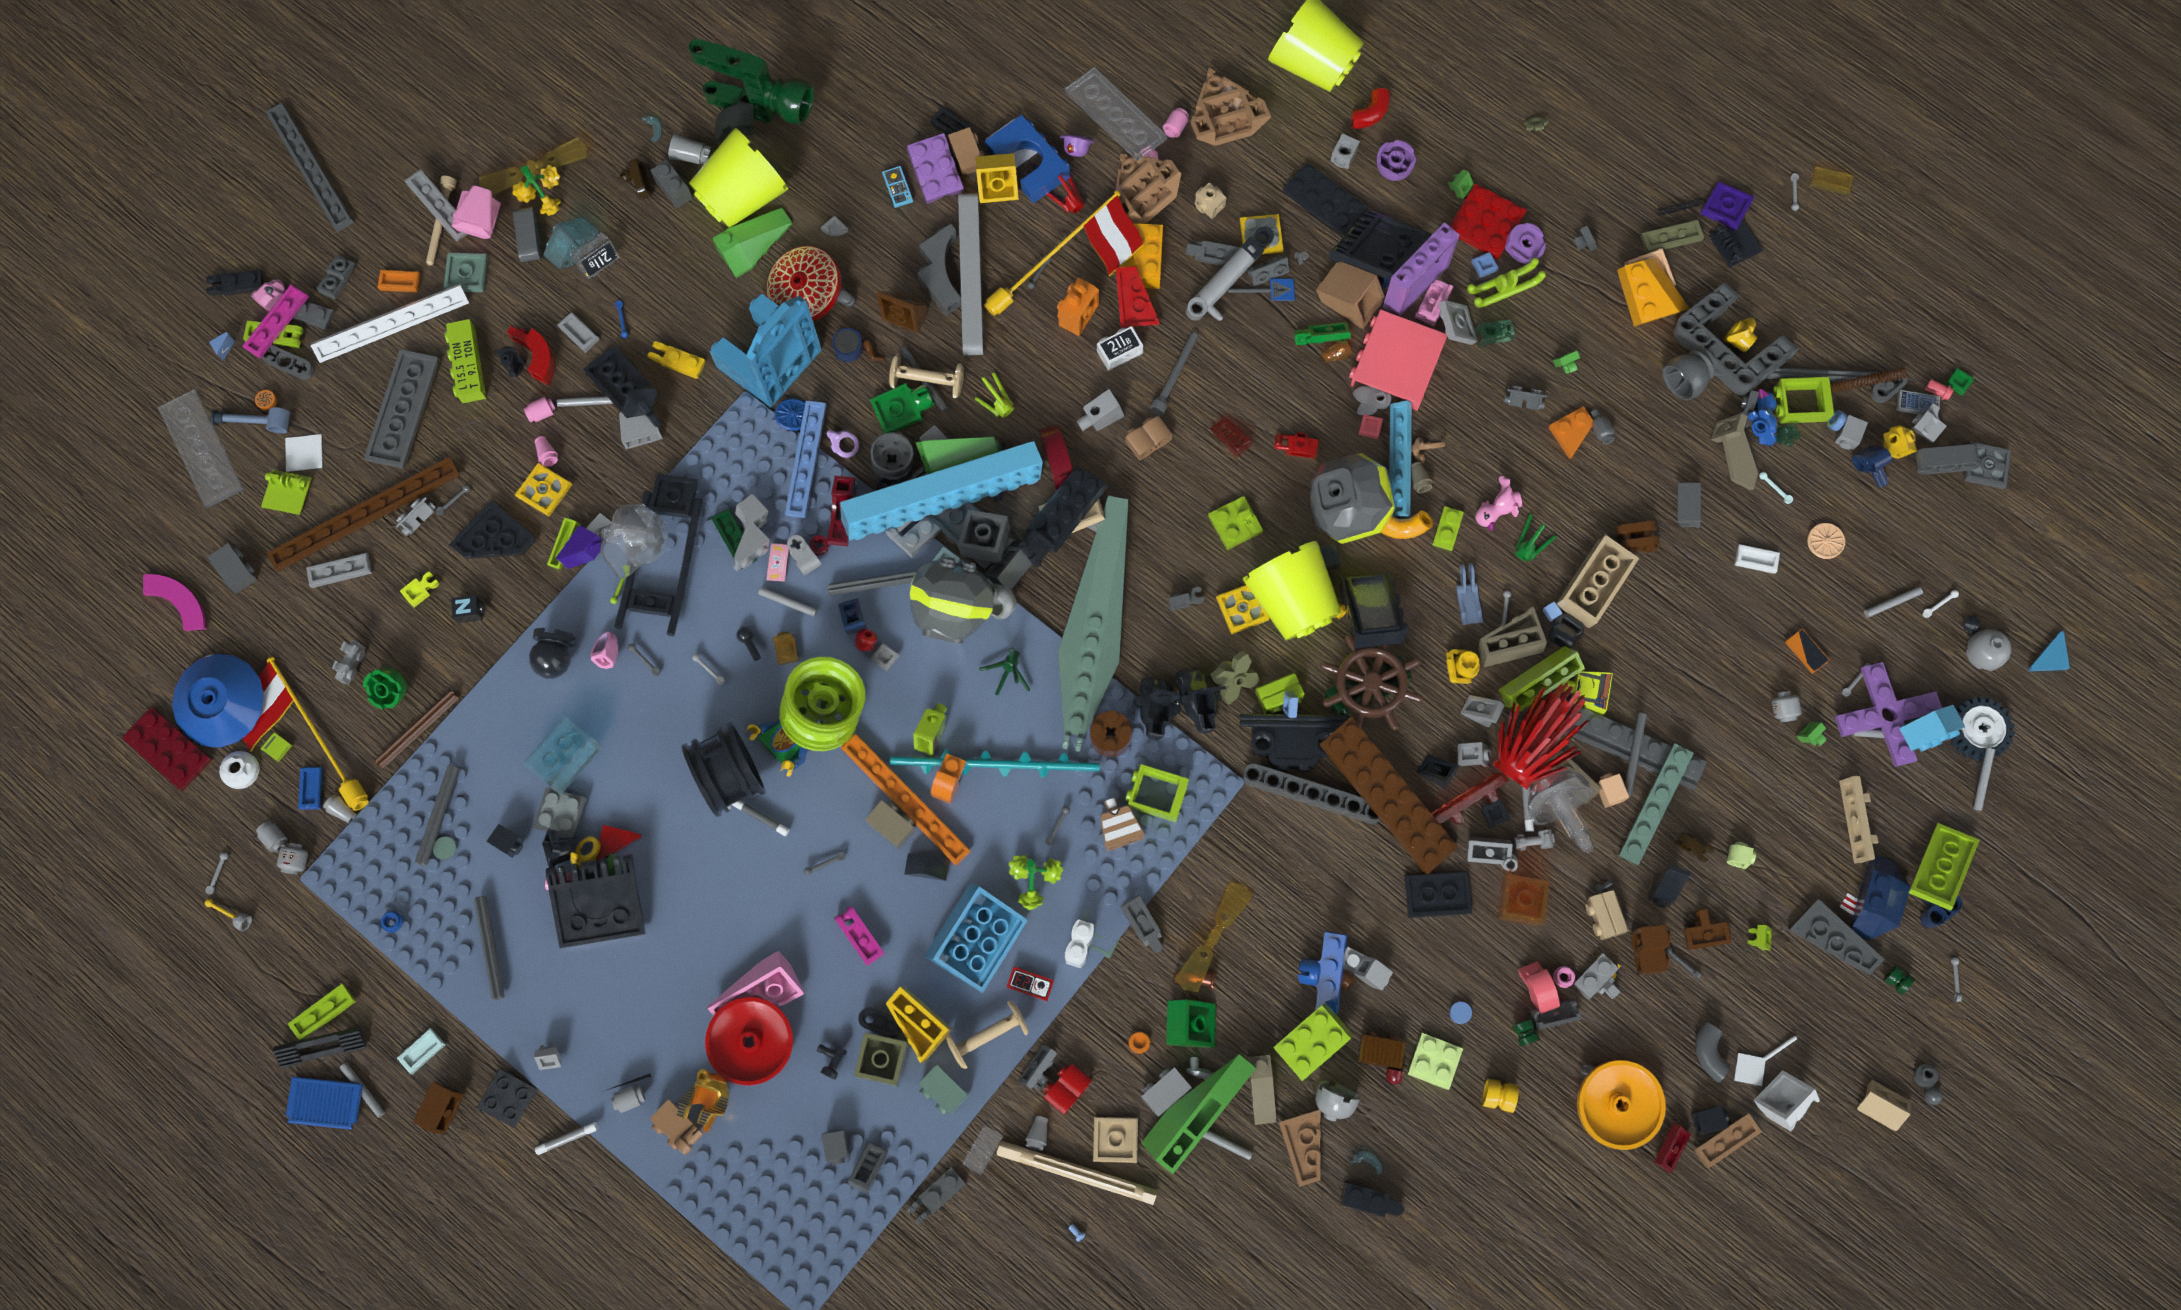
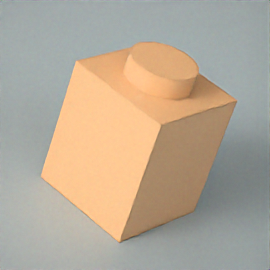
M1612 773L1600 777L1601 780L1597 785L1601 787L1599 794L1605 808L1624 802L1629 798L1620 774L1613 776Z

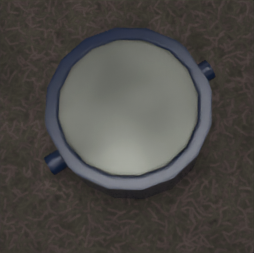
M844 328L835 333L832 345L836 359L852 362L862 355L863 343L858 330Z

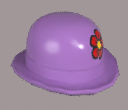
M1082 135L1060 136V138H1064L1065 152L1075 157L1085 156L1090 144L1095 143L1094 139Z

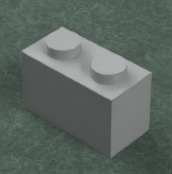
M1175 1067L1171 1071L1169 1068L1164 1070L1158 1076L1161 1080L1155 1085L1151 1082L1142 1090L1144 1094L1141 1098L1157 1117H1160L1192 1088Z

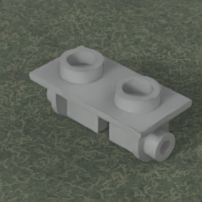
M426 497L423 500L418 498L411 505L413 510L408 515L404 512L396 520L398 522L396 527L402 526L401 532L406 536L412 535L421 525L416 520L417 517L425 521L434 513L433 510L436 507L431 502L426 504Z

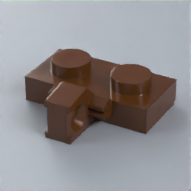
M1707 909L1695 911L1697 922H1694V927L1683 929L1687 950L1731 944L1728 923L1715 924L1714 919L1709 920Z

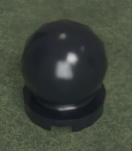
M536 628L533 632V639L537 643L532 646L529 653V664L534 673L542 678L555 679L560 677L570 666L571 653L568 647L574 646L575 637L571 633L555 629L554 633L544 632L545 628Z

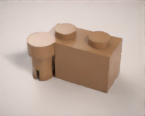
M668 1099L650 1118L654 1123L651 1127L660 1135L664 1133L669 1138L667 1143L673 1149H679L684 1155H687L693 1149L692 1146L704 1134L689 1117L684 1119L676 1116L678 1106Z

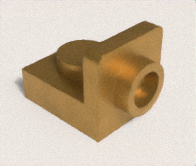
M780 632L777 636L772 637L778 665L799 662L796 640L793 633Z

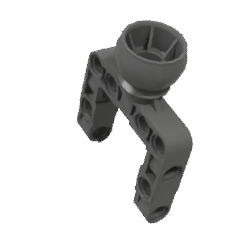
M1725 282L1680 316L1674 327L1673 335L1689 353L1672 358L1663 368L1662 375L1669 390L1683 400H1691L1702 394L1707 388L1709 380L1714 375L1735 394L1745 395L1792 358L1799 348L1782 335L1748 363L1745 364L1705 327V325H1710L1726 312L1727 308L1738 297L1740 298V295Z

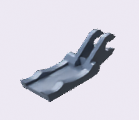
M1473 563L1468 565L1470 584H1466L1465 566L1461 564L1459 566L1461 585H1456V593L1462 625L1483 623Z

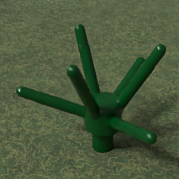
M1010 648L1009 655L1003 661L979 667V671H987L998 667H1003L1005 670L995 692L996 696L999 695L1009 672H1013L1016 684L1020 680L1025 689L1030 691V687L1017 668L1020 653L1013 648Z

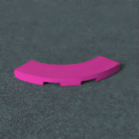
M143 574V594L145 596L162 597L173 603L181 615L185 631L206 629L203 608L188 588L169 577Z

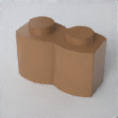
M1159 416L1155 418L1150 417L1144 421L1142 427L1138 429L1135 427L1128 431L1125 442L1140 461L1172 440V433Z

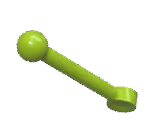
M628 565L623 567L624 573L614 596L610 598L612 604H617L618 602L617 597L625 581Z

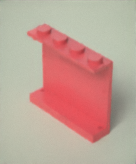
M1380 310L1378 317L1374 316L1370 325V327H1373L1372 332H1367L1363 342V344H1366L1365 349H1360L1356 361H1359L1357 367L1353 366L1349 378H1352L1350 386H1354L1355 381L1411 401L1412 409L1418 411L1447 335Z

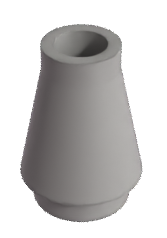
M335 794L323 806L327 813L348 824L357 815L348 807L341 796H336Z
M1035 1117V1121L1025 1139L1028 1148L1042 1151L1044 1146L1047 1145V1118Z

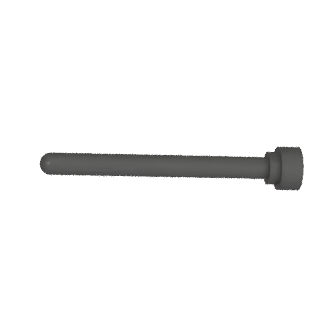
M1196 331L1190 334L1160 396L1153 400L1150 405V410L1158 415H1164L1167 409L1166 400L1198 338Z

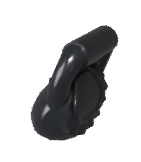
M1564 613L1557 617L1554 627L1549 632V637L1557 646L1561 648L1565 646L1571 649L1584 634L1585 627L1582 622L1570 614ZM1562 620L1569 623L1579 631L1576 633L1575 630L1571 629L1566 624H1563Z

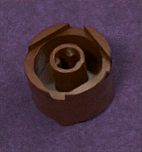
M1110 710L1099 714L1093 720L1090 726V741L1093 749L1098 754L1105 757H1117L1125 753L1129 748L1132 728L1129 720L1124 715ZM1107 732H1115L1114 737L1111 735L1107 737Z

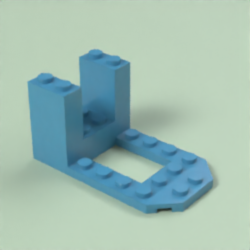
M763 294L752 300L749 310L755 325L758 326V330L747 355L723 337L711 347L710 353L716 367L770 408L822 350L807 301L801 296L787 300L780 306Z

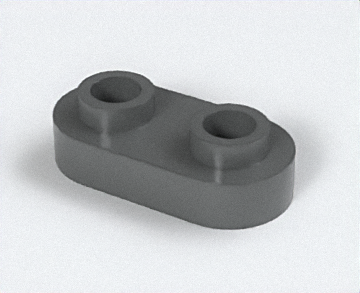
M1896 376L1897 384H1894L1891 380L1888 382L1886 377V383L1883 380V383H1877L1871 389L1870 395L1872 399L1877 403L1887 402L1906 385L1907 376L1906 379L1903 377V379L1897 380Z

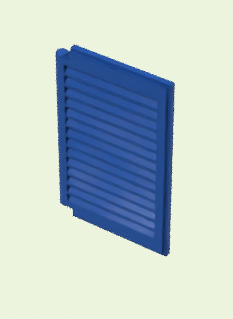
M292 1076L286 1116H289L288 1123L352 1130L353 1123H357L363 1084Z

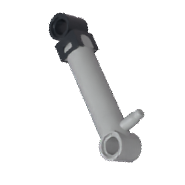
M1263 226L1258 228L1254 235L1246 240L1226 264L1189 301L1186 306L1188 318L1195 321L1200 320L1208 311L1218 321L1223 319V316L1213 305L1262 255L1264 250L1270 246L1274 239V234L1269 227ZM1258 235H1265L1267 242H1261ZM1192 305L1200 306L1201 312H1193Z

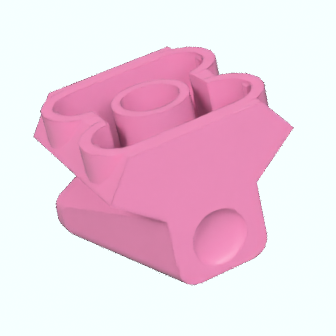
M472 186L470 191H462L457 209L452 216L453 222L451 226L457 231L483 239L491 238L501 203L492 198V191Z

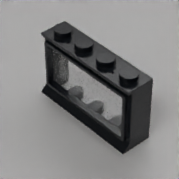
M1389 571L1385 574L1348 578L1343 575L1340 576V593H1343L1344 605L1347 604V619H1351L1350 630L1351 634L1354 633V648L1404 643L1405 634H1408L1407 622H1403V607H1399V593H1395L1396 582L1395 579H1391Z

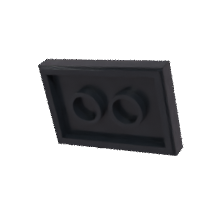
M1468 871L1404 875L1408 918L1472 914Z

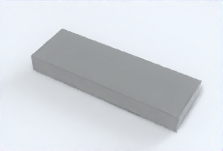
M367 553L306 567L311 588L372 574Z

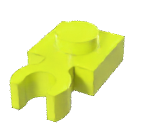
M430 572L424 574L422 581L419 582L415 578L400 590L414 608L430 596L427 590L434 589L440 584L437 580L429 583V579L433 577Z

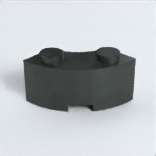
M740 102L738 105L729 107L717 115L715 119V143H722L735 128L743 135L754 134L753 104Z

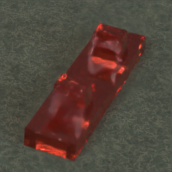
M1496 772L1431 814L1439 825L1449 818L1453 824L1458 825L1464 821L1460 811L1484 796L1488 802L1493 803L1499 798L1495 790L1509 780L1506 774Z

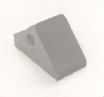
M1469 695L1460 713L1485 727H1490L1491 723L1497 722L1505 705L1501 701Z

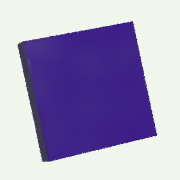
M1718 181L1703 207L1701 215L1737 230L1753 202L1754 196Z

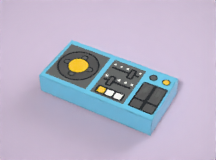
M901 166L883 171L882 174L894 208L912 203L913 199Z

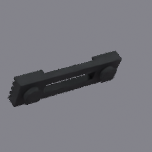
M359 1026L274 1046L272 1052L275 1053L274 1056L281 1069L298 1065L303 1061L365 1049L367 1043ZM336 1040L341 1042L338 1045L300 1053L299 1051L302 1048Z

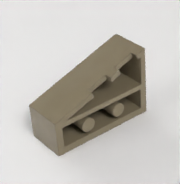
M1534 606L1528 609L1526 613L1513 618L1508 624L1503 627L1500 626L1480 639L1478 652L1484 667L1544 652L1547 641Z

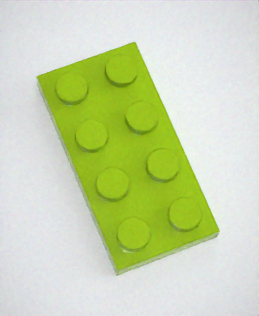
M1937 823L1909 893L1952 910L1980 840Z

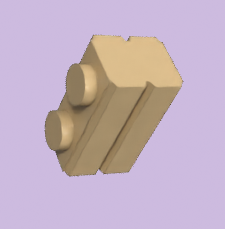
M1614 890L1587 899V904H1585L1586 911L1589 916L1593 917L1595 922L1593 924L1594 933L1596 936H1600L1601 940L1629 931Z

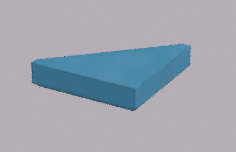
M2064 631L2057 634L2028 668V671L2068 670L2070 668Z

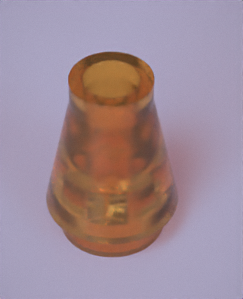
M1340 340L1326 351L1321 352L1324 362L1328 363L1348 359V356L1352 355V351L1347 340Z

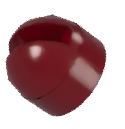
M1387 1068L1386 1078L1388 1082L1393 1085L1399 1084L1403 1079L1404 1071Z

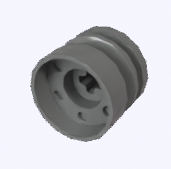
M886 433L879 436L873 442L870 454L872 472L878 480L886 478L893 484L905 481L913 469V449L908 439L900 434Z

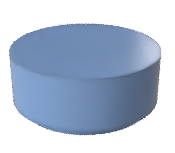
M1841 410L1835 411L1834 415L1827 422V426L1833 431H1838L1845 424L1847 414Z
M1457 1002L1451 1006L1449 1015L1453 1022L1464 1024L1471 1019L1472 1010L1467 1003Z

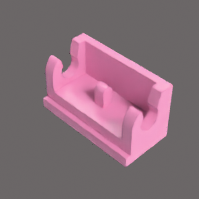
M1434 280L1414 318L1435 326L1440 316L1438 303L1448 300L1453 286L1439 280Z

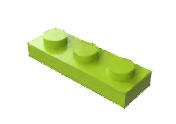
M341 984L290 1021L288 1025L298 1040H304L354 1004L356 1000L345 984Z

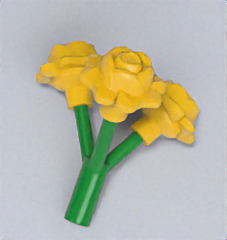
M547 165L546 168L541 169L540 175H535L528 166H523L521 171L527 180L525 183L520 181L518 184L513 185L514 190L512 194L517 197L518 201L528 203L531 199H535L537 190L543 202L542 208L539 210L540 213H546L548 216L554 215L559 211L558 205L561 201L559 198L550 199L548 195H545L535 180L540 179L543 187L552 189L559 184L560 175L557 173V168Z

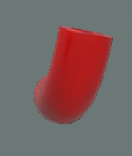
M1379 88L1373 90L1369 106L1352 111V129L1371 127L1381 121L1389 108L1390 91L1388 89Z

